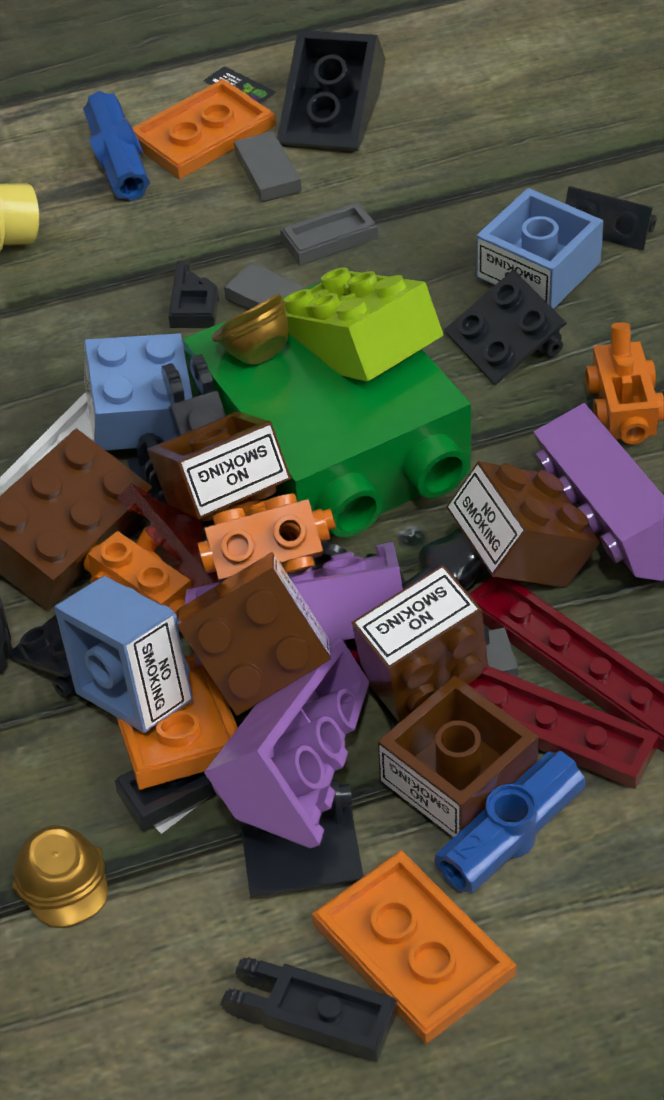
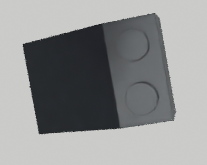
M297 31L277 135L281 146L359 151L379 97L386 60L378 35Z

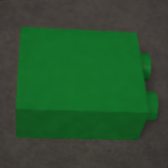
M321 281V282H318V283H316V284H313V285H311V286H309V287H306V288H304V289H311V288L315 287L316 285L322 283V281ZM227 321L183 338L192 398L200 396L191 373L190 359L201 354L205 358L210 371L214 391L218 390L225 415L238 411L272 422L291 479L276 485L277 492L262 500L265 501L286 494H295L297 502L309 499L312 511L331 509L336 529L329 530L330 537L334 535L341 538L356 536L368 529L380 514L419 496L426 498L443 496L452 491L463 480L465 475L471 472V403L423 349L370 381H364L339 375L289 333L286 344L276 355L255 365L240 361L218 342H213V333Z

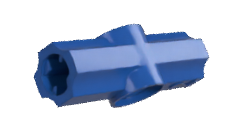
M98 91L88 96V102L83 108L92 132L89 141L98 161L107 173L110 186L117 198L134 201L144 196L147 186L151 184L140 157L143 154V150L132 126L125 118L122 106L115 94Z
M548 751L513 784L500 785L493 789L487 797L485 809L435 854V866L444 876L446 883L460 894L462 892L472 894L510 858L522 857L530 852L535 844L536 833L585 788V777L577 768L575 761L562 751L558 753ZM505 820H515L518 822H505Z

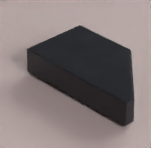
M177 261L168 316L170 328H210L214 326L219 301L218 286L205 277L200 278L195 275L184 261Z

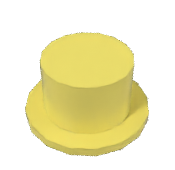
M28 183L0 184V252L3 246L30 245L34 243L39 228V209L33 187Z

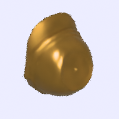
M276 294L227 321L213 333V342H218L231 355L246 364H260L276 355L286 344L289 330L285 309L286 303L282 299V295Z
M59 825L44 827L32 833L21 846L13 869L14 882L12 883V889L29 906L41 922L51 927L64 928L84 922L100 912L107 901L108 884L104 871L105 864L102 850L100 847L94 846L85 836L74 829Z

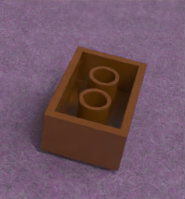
M75 428L0 495V574L48 611L88 573L84 569V560L94 546L103 543L117 531L127 536L145 519L153 487Z

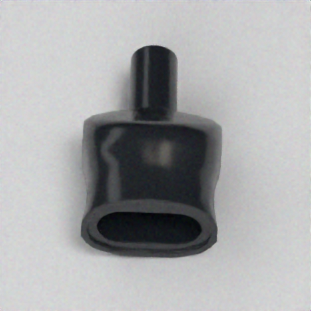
M459 527L450 535L432 541L422 547L419 552L422 571L403 583L402 587L405 589L441 565H444L466 590L472 586L478 576L487 568Z

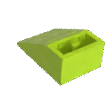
M345 267L337 268L324 274L321 277L322 283L315 287L298 290L284 298L288 333L339 375L370 381L444 336L426 283L403 279L401 275L388 277L376 275L373 271L360 273L349 271Z

